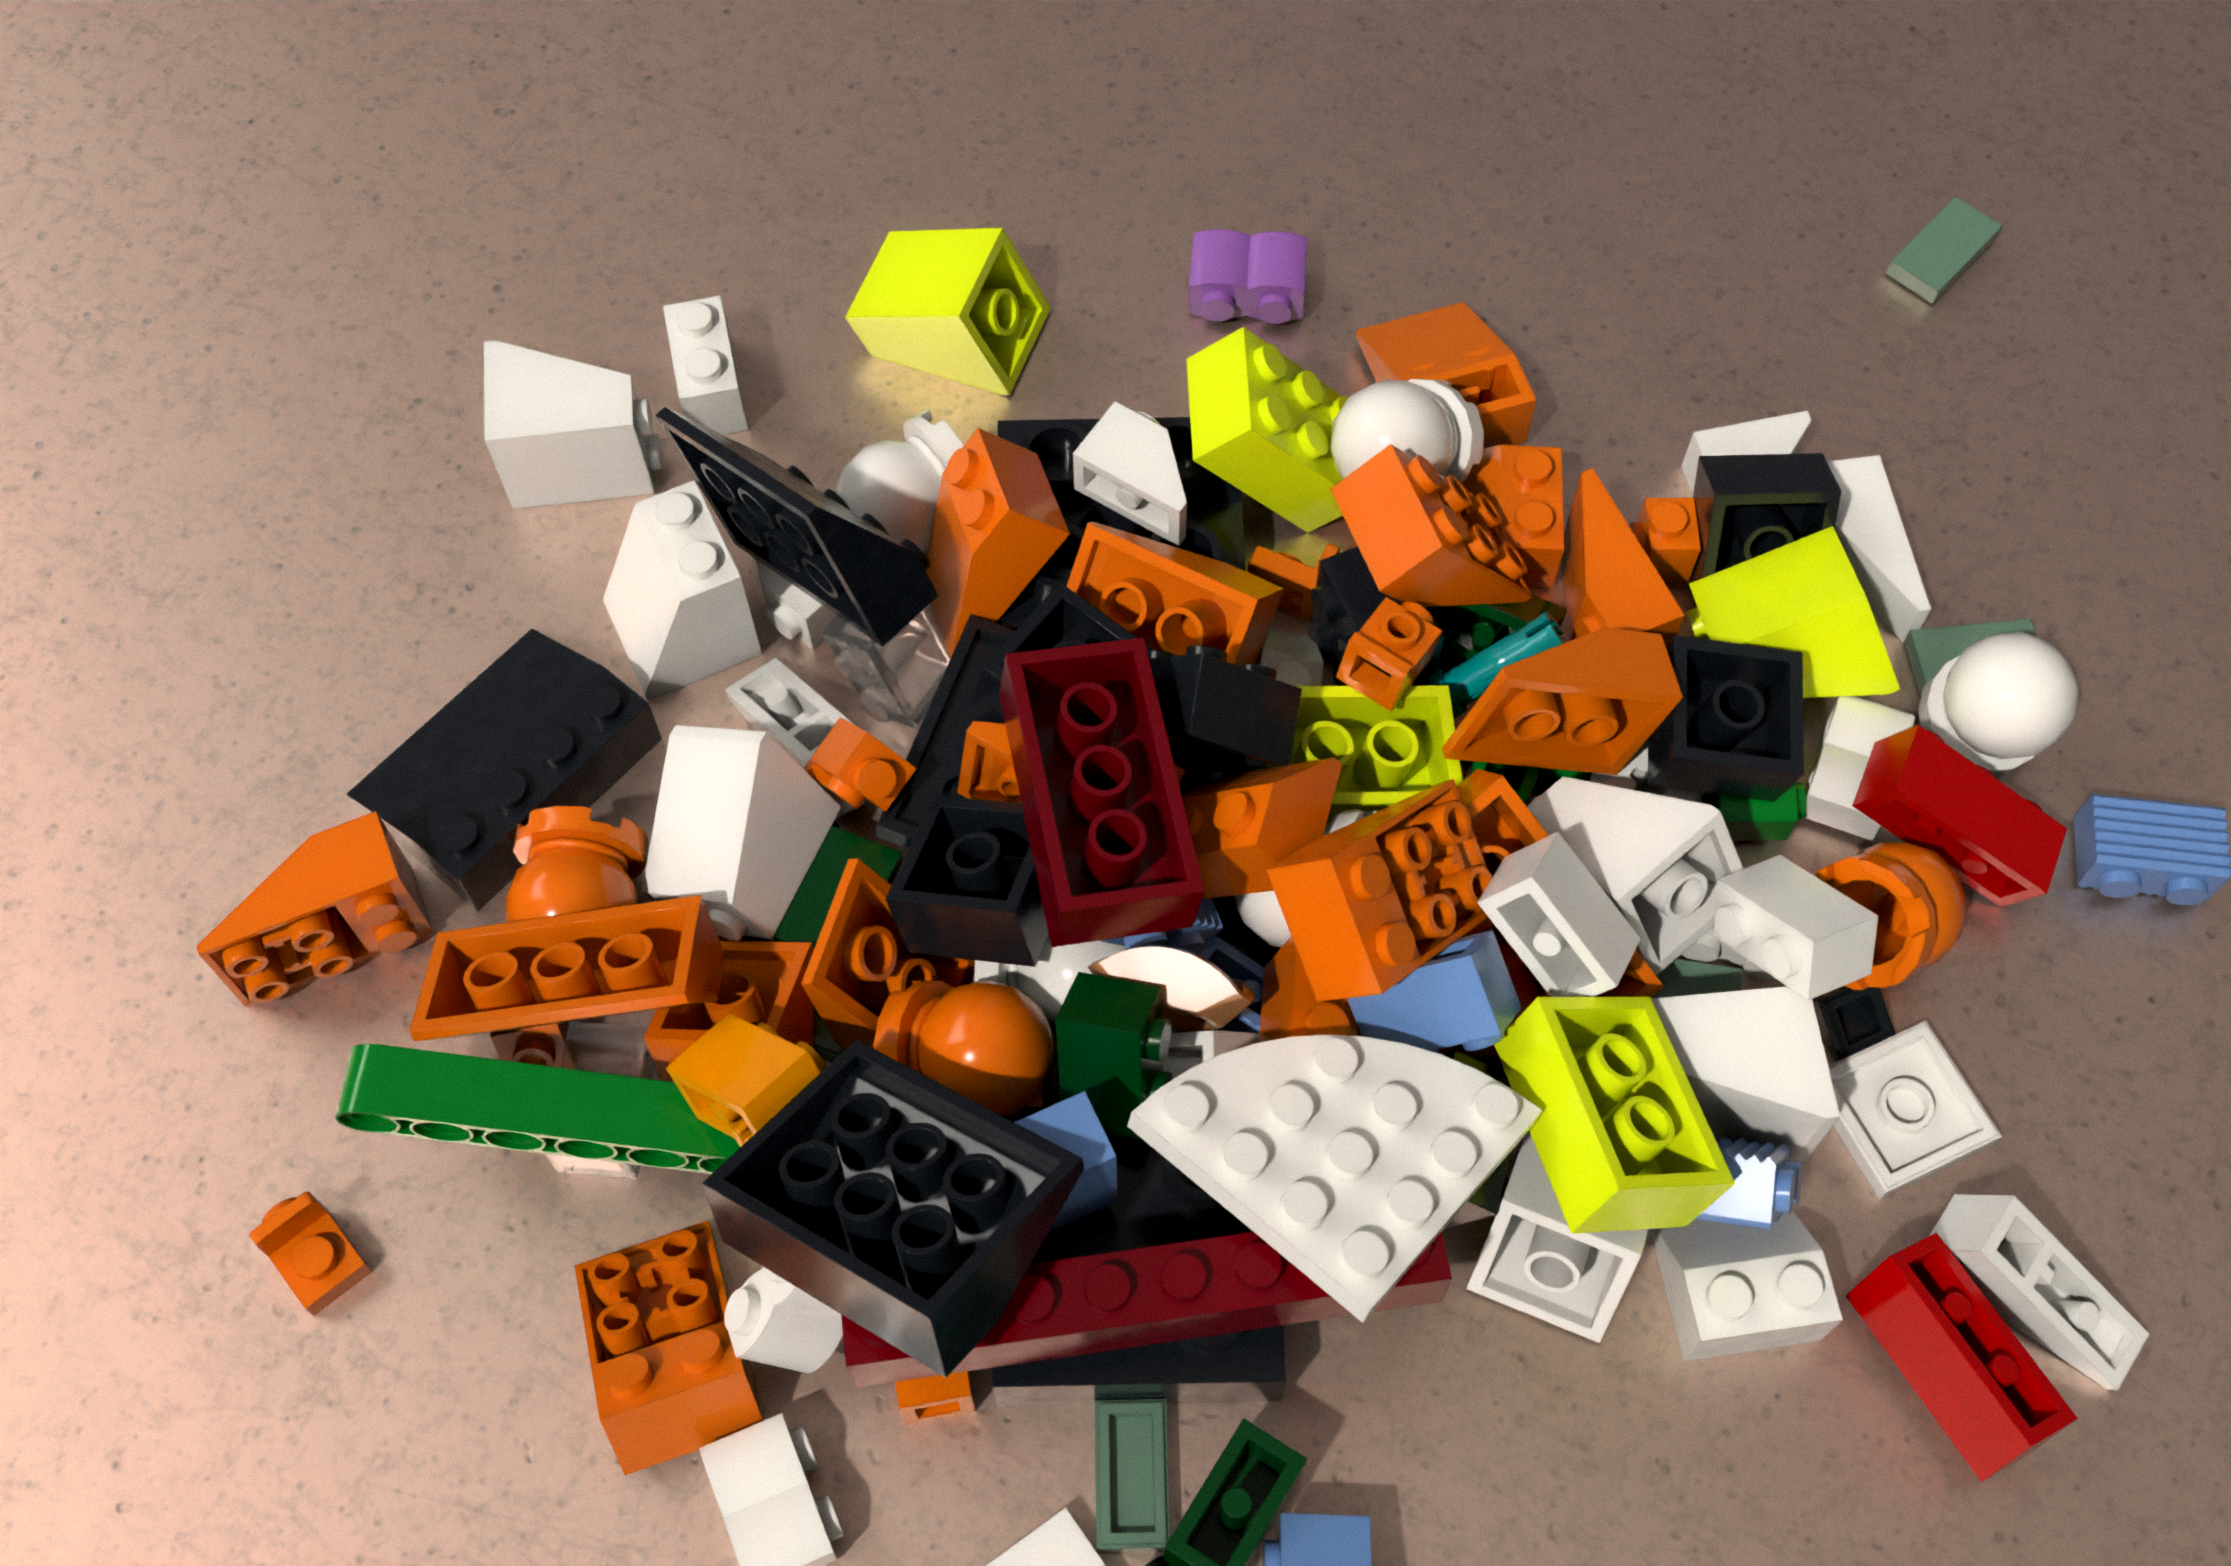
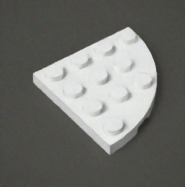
M1327 1034L1292 1036L1254 1043L1209 1059L1188 1069L1156 1090L1131 1112L1127 1127L1363 1323L1531 1129L1543 1110L1503 1083L1473 1067L1444 1055L1394 1041L1364 1036Z

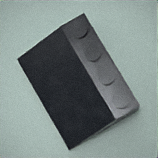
M666 407L655 415L734 544L882 647L939 596L926 573L930 568V563L919 547L909 539L904 538L898 542L890 537L885 528L870 514L865 513L859 517L831 489H827L822 493L813 486L806 475L797 467L791 465L785 469L767 456Z
M530 629L346 795L366 815L376 811L392 837L478 912L514 878L517 869L523 865L518 861L513 852L518 823L523 826L527 825L529 813L535 809L552 806H583L589 808L662 740L650 705L646 700L602 665L540 632Z
M855 1040L702 1184L722 1242L947 1378L999 1321L1082 1174L1084 1164L1081 1157Z

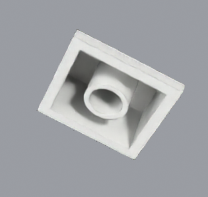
M1793 1210L1791 1214L1784 1213L1771 1230L1694 1219L1686 1227L1650 1229L1683 1362L1818 1342L1826 1337L1843 1320L1823 1249Z

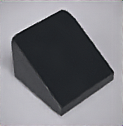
M1842 986L1812 999L1822 1042L1835 1062L1896 1035L1880 988L1868 987L1864 990H1852Z

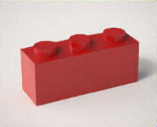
M1920 725L1874 743L1852 805L1904 842L1938 852L1959 874L1962 882L1999 907L2048 893L2067 831L2066 827L2044 813L2038 804L2024 799L1994 778L1988 769L1974 764L1947 745L1938 734L1926 730Z
M1937 1232L1889 1256L1846 1295V1298L1981 1482L2024 1458L2078 1419Z

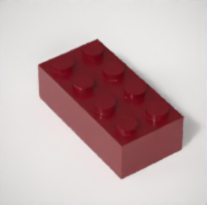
M1144 637L1005 654L999 698L1051 947L1192 927L1205 890Z

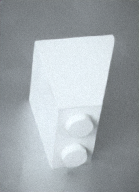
M496 340L483 342L485 443L513 509L655 494L654 470L663 469L664 467L661 440L658 433L653 434V420L648 398L638 399L631 375Z
M695 480L636 502L603 601L646 699L649 701L760 656L762 652L741 576Z
M675 725L668 740L642 893L653 902L702 895L718 935L734 941L741 940L742 936L772 939L841 806L766 731Z
M1563 776L1542 795L1534 798L1527 806L1548 835L1557 831L1561 834L1641 938L1636 950L1656 976L1714 926L1718 878L1743 869L1721 811L1709 804Z
M1787 986L1651 998L1712 1133H1715L1720 1140L1729 1135L1734 1142L1743 1137L1748 1144L1757 1139L1762 1146L1771 1140L1777 1148L1785 1142L1791 1149L1790 1161L1805 1162L1840 1118L1813 1000H1806Z
M1528 1131L1520 1140L1508 1173L1509 1181L1499 1205L1498 1214L1494 1215L1491 1219L1466 1289L1600 1343L1640 1260L1649 1229L1571 1234L1531 1134Z

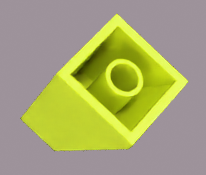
M1003 227L889 231L845 319L872 357L998 395H1010L1051 307Z
M1833 526L1689 583L1697 607L1686 611L1696 638L1802 652L1803 698L1889 695L1901 690L1866 594Z

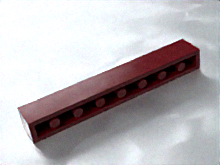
M1254 1232L1033 1263L1028 1267L997 1324L950 1374L1351 1316L1352 1314ZM1442 1232L1373 1312L1440 1303L1443 1301L1452 1276ZM841 1314L846 1368L855 1387L940 1375Z

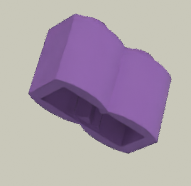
M1209 229L1194 233L1189 281V313L1216 322L1248 316L1269 324H1281L1303 318L1308 238L1295 233L1281 231L1262 232L1251 236L1228 229Z

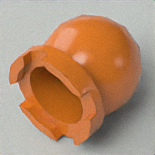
M552 806L531 811L528 824L523 826L518 823L513 852L518 861L523 865L517 869L504 902L506 923L638 904L637 890L632 879L640 876L646 866L649 840L645 831L624 817L621 819L620 828L607 823L591 821L592 808L583 806Z
M1878 843L1857 854L1819 869L1814 875L1878 915L1872 974L1844 985L1852 990H1864L1868 987L1886 988L1899 984L1912 977L1919 969L1938 963L1961 937L1968 910L1959 874L1936 851L1912 843Z
M941 980L912 981L913 984L906 991H893L888 996L878 1017L873 1044L874 1049L1003 1117L1014 1115L1030 1104L1040 1094L1052 1074L1055 1057V1035L1042 1007L1021 990L992 980L955 988Z

